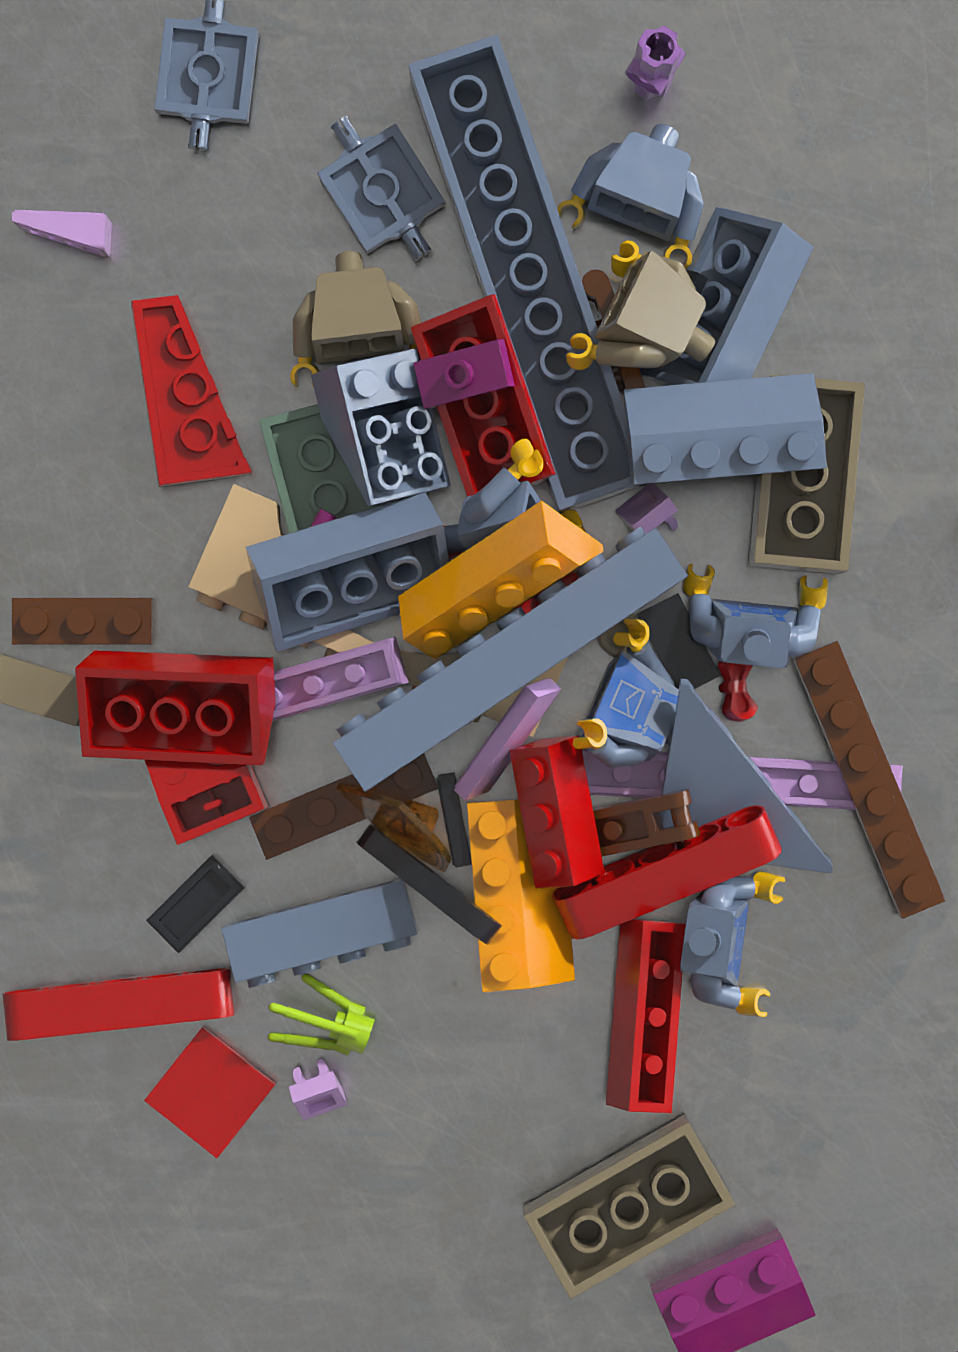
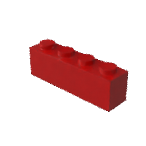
M632 919L620 924L606 1105L628 1112L672 1113L683 975L680 971L686 924L648 919Z

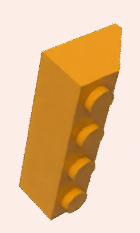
M540 501L398 596L403 640L431 658L437 659L604 552L603 544L546 503Z
M519 799L467 802L475 904L502 925L489 945L478 939L482 992L529 989L575 981L572 938L552 898L553 892L558 887L535 889Z

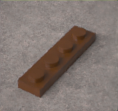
M423 753L367 791L363 790L355 776L351 774L252 815L249 819L264 856L268 860L367 819L368 816L372 817L379 814L371 810L384 812L388 808L396 807L437 790L438 786L425 753ZM346 795L352 800L351 802L345 797Z

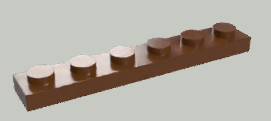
M832 642L794 658V664L899 917L904 919L945 902L943 892L839 642Z

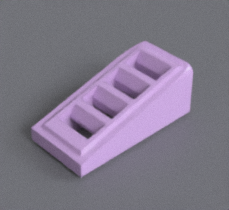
M15 210V212H12V222L25 232L103 257H110L112 222L104 213Z

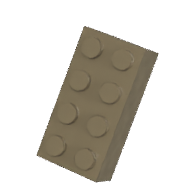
M771 374L769 377L783 376V375H772V374ZM815 378L824 423L827 468L757 474L749 566L832 574L848 572L865 383Z
M684 1114L523 1206V1216L569 1298L572 1299L735 1206V1203Z

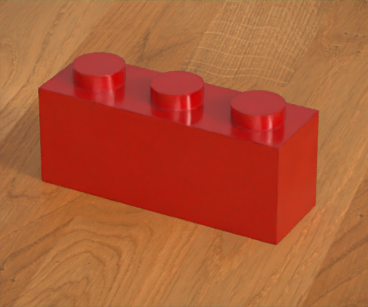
M579 735L540 739L509 750L535 889L575 886L605 873L582 749H576L573 746V739L580 737Z

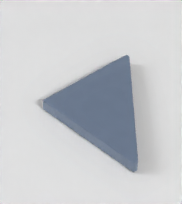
M681 678L662 794L689 789L692 803L688 807L692 821H697L698 827L748 806H763L782 847L780 855L766 865L832 873L833 866L830 857L824 854L812 839L810 832L791 808L786 806L773 790L771 783L752 759L748 758L734 741L732 734L713 710L708 708L695 692L689 680ZM670 810L660 811L663 828L674 826Z

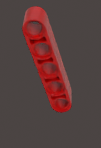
M754 805L742 808L699 826L700 836L646 848L604 866L605 873L575 886L558 887L553 892L552 898L571 938L579 940L594 936L773 861L782 852V847L764 807Z
M230 968L69 984L2 993L7 1041L211 1020L235 1015Z

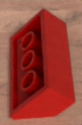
M491 294L410 327L421 360L497 339H504L515 386L437 406L467 497L475 495L485 487L503 467L508 470L514 464L510 451L512 446L521 439H528L534 448L533 452L535 450L540 452L543 458V469L538 475L533 477L522 475L518 481H529L531 486L534 487L556 475L496 295Z
M94 650L75 667L82 757L261 766L265 763L276 703L273 657Z

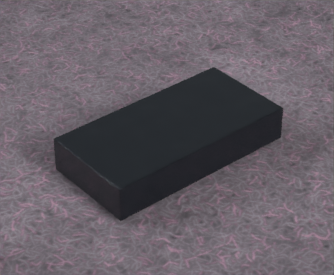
M679 593L636 614L639 620L647 623L650 632L649 641L677 689H679L681 678L688 679L693 685V689H696L721 676L706 646L693 639L690 632L689 613Z
M455 772L439 774L436 780L452 865L455 868L472 865L460 798L454 791L457 783Z
M212 854L146 921L179 954L246 886Z

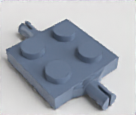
M205 0L204 17L190 20L165 18L154 110L156 114L181 116L191 121L188 148L197 150V145L200 151L208 150L207 143L210 123L214 124L221 121L249 123L259 31L258 28L236 26L223 20L224 0H215V7L214 0Z
M347 116L341 118L340 122L349 136L345 134L338 121H336L331 126V129L334 130L345 150L335 162L317 172V175L362 247L369 254L386 242L402 237L415 260L421 259L422 253L414 241L417 242L426 256L432 249L417 227H419L424 218L445 206L446 203L402 132L395 123L376 136L361 139Z

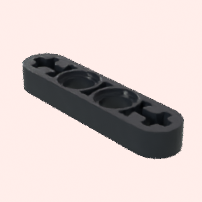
M369 824L356 842L376 860L483 943L489 945L502 927L492 916L372 824Z

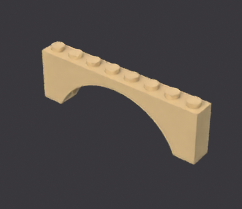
M233 484L188 586L199 592L196 601L219 611H222L225 603L242 611L238 618L239 620L262 630L265 629L267 623L253 583L246 547L283 536L280 506L277 502ZM351 630L313 641L327 647L324 657L374 643ZM309 642L299 646L307 649ZM400 650L408 682L413 685L411 690L421 684L417 675L441 660L444 666L447 667L461 658L458 652L445 653L439 658L433 659L425 653ZM567 658L526 685L549 678L557 684ZM523 687L482 715L499 723ZM480 715L479 717H477L476 719H474L473 721L476 722V723H478V721H479L481 715ZM539 720V722L537 723V725L534 727V729L532 730V732L530 733L529 736H531V737L534 736V734H535V732H536V730H537V727H538V725H539V723H540V720Z

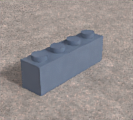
M401 878L234 922L221 928L235 983L247 980L249 988L276 981L274 973L292 968L294 976L321 969L319 961L337 956L339 964L364 958L366 957L365 948L383 944L384 952L411 945L410 936L417 935L419 932L407 885Z

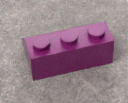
M778 1228L650 1284L655 1301L678 1352H734L816 1316L802 1279Z

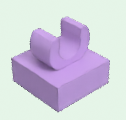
M654 483L646 485L615 510L632 531L642 527L647 534L663 522L673 531L678 528L677 520L672 516L678 509L671 499Z
M323 1059L317 1060L319 1068L317 1077L305 1080L299 1067L293 1070V1079L296 1084L289 1086V1091L293 1104L303 1120L347 1105L342 1086L334 1072H330Z

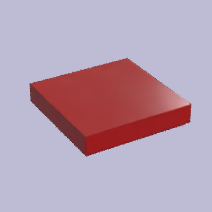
M203 1026L144 1101L215 1158H218L276 1083Z

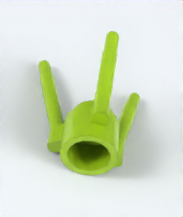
M307 973L301 976L302 981L347 1011L346 1014L337 1011L334 1021H330L277 1003L269 1004L268 1008L271 1012L330 1031L328 1037L334 1039L269 1033L267 1036L269 1041L333 1050L347 1056L350 1050L363 1054L375 1020L364 1015L365 1006L349 1001Z

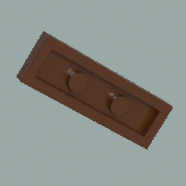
M12 598V645H154V599Z

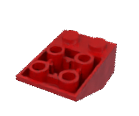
M145 760L158 801L177 845L269 807L251 765Z

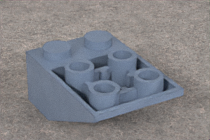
M417 348L337 365L311 375L322 422L368 506L451 486L432 408L424 409L413 364V362L420 361Z

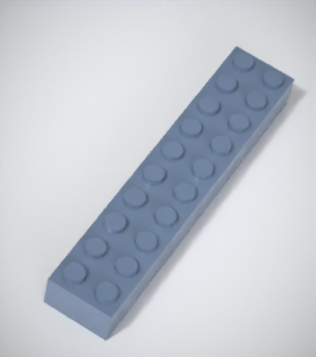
M498 34L408 64L410 80L484 297L491 294L496 295L556 474L546 481L557 512L561 514L567 510H573L646 485L647 483L631 484L625 408L611 366L599 365L596 359H594L588 368L576 370L567 363V353L581 354L586 351L584 349L572 348L570 343L571 337L577 333H583L591 338L593 345H598L600 340L595 337L598 328Z

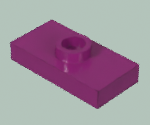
M497 339L413 362L424 409L515 386L504 339Z

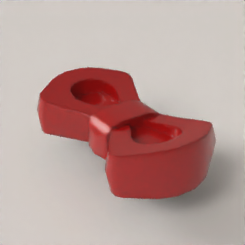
M719 661L718 668L725 681L719 685V690L722 693L724 692V694L726 693L722 713L732 721H746L753 717L758 710L757 704L747 692L746 679L753 665Z

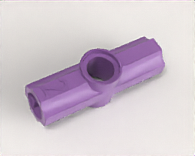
M665 25L658 29H646L638 41L635 57L625 70V75L635 85L634 92L646 100L655 96L664 97L672 84L675 71L686 56L683 49L677 44L678 34Z

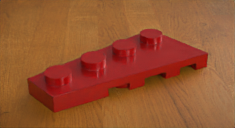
M174 295L131 301L158 487L250 475L252 472L246 458L243 456L231 421L226 415L216 385L201 355V349L179 296Z

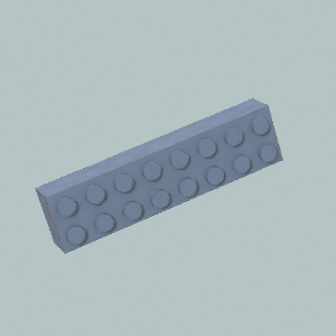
M642 527L637 528L617 542L618 544L615 545L618 550L617 554L608 560H605L601 553L577 569L575 573L579 577L578 580L565 587L561 580L537 595L536 599L540 604L527 614H525L521 607L514 610L497 622L496 625L500 632L488 640H485L480 633L457 649L461 658L447 667L444 666L441 660L417 675L421 682L419 686L407 694L399 687L377 702L381 709L380 712L368 720L362 714H359L336 729L341 738L333 742V745L363 790L371 789L685 579L688 574L657 528H654L647 534Z

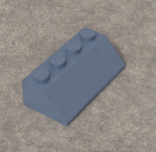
M716 207L692 256V262L686 269L698 272L708 278L701 293L705 299L706 306L696 326L715 339V344L708 356L701 362L696 361L683 352L680 357L663 367L639 368L642 377L661 386L751 379L814 247L781 222Z
M814 373L624 389L631 484L827 468L824 423Z
M426 492L246 547L253 583L276 652L400 614L398 596L449 562L444 526Z

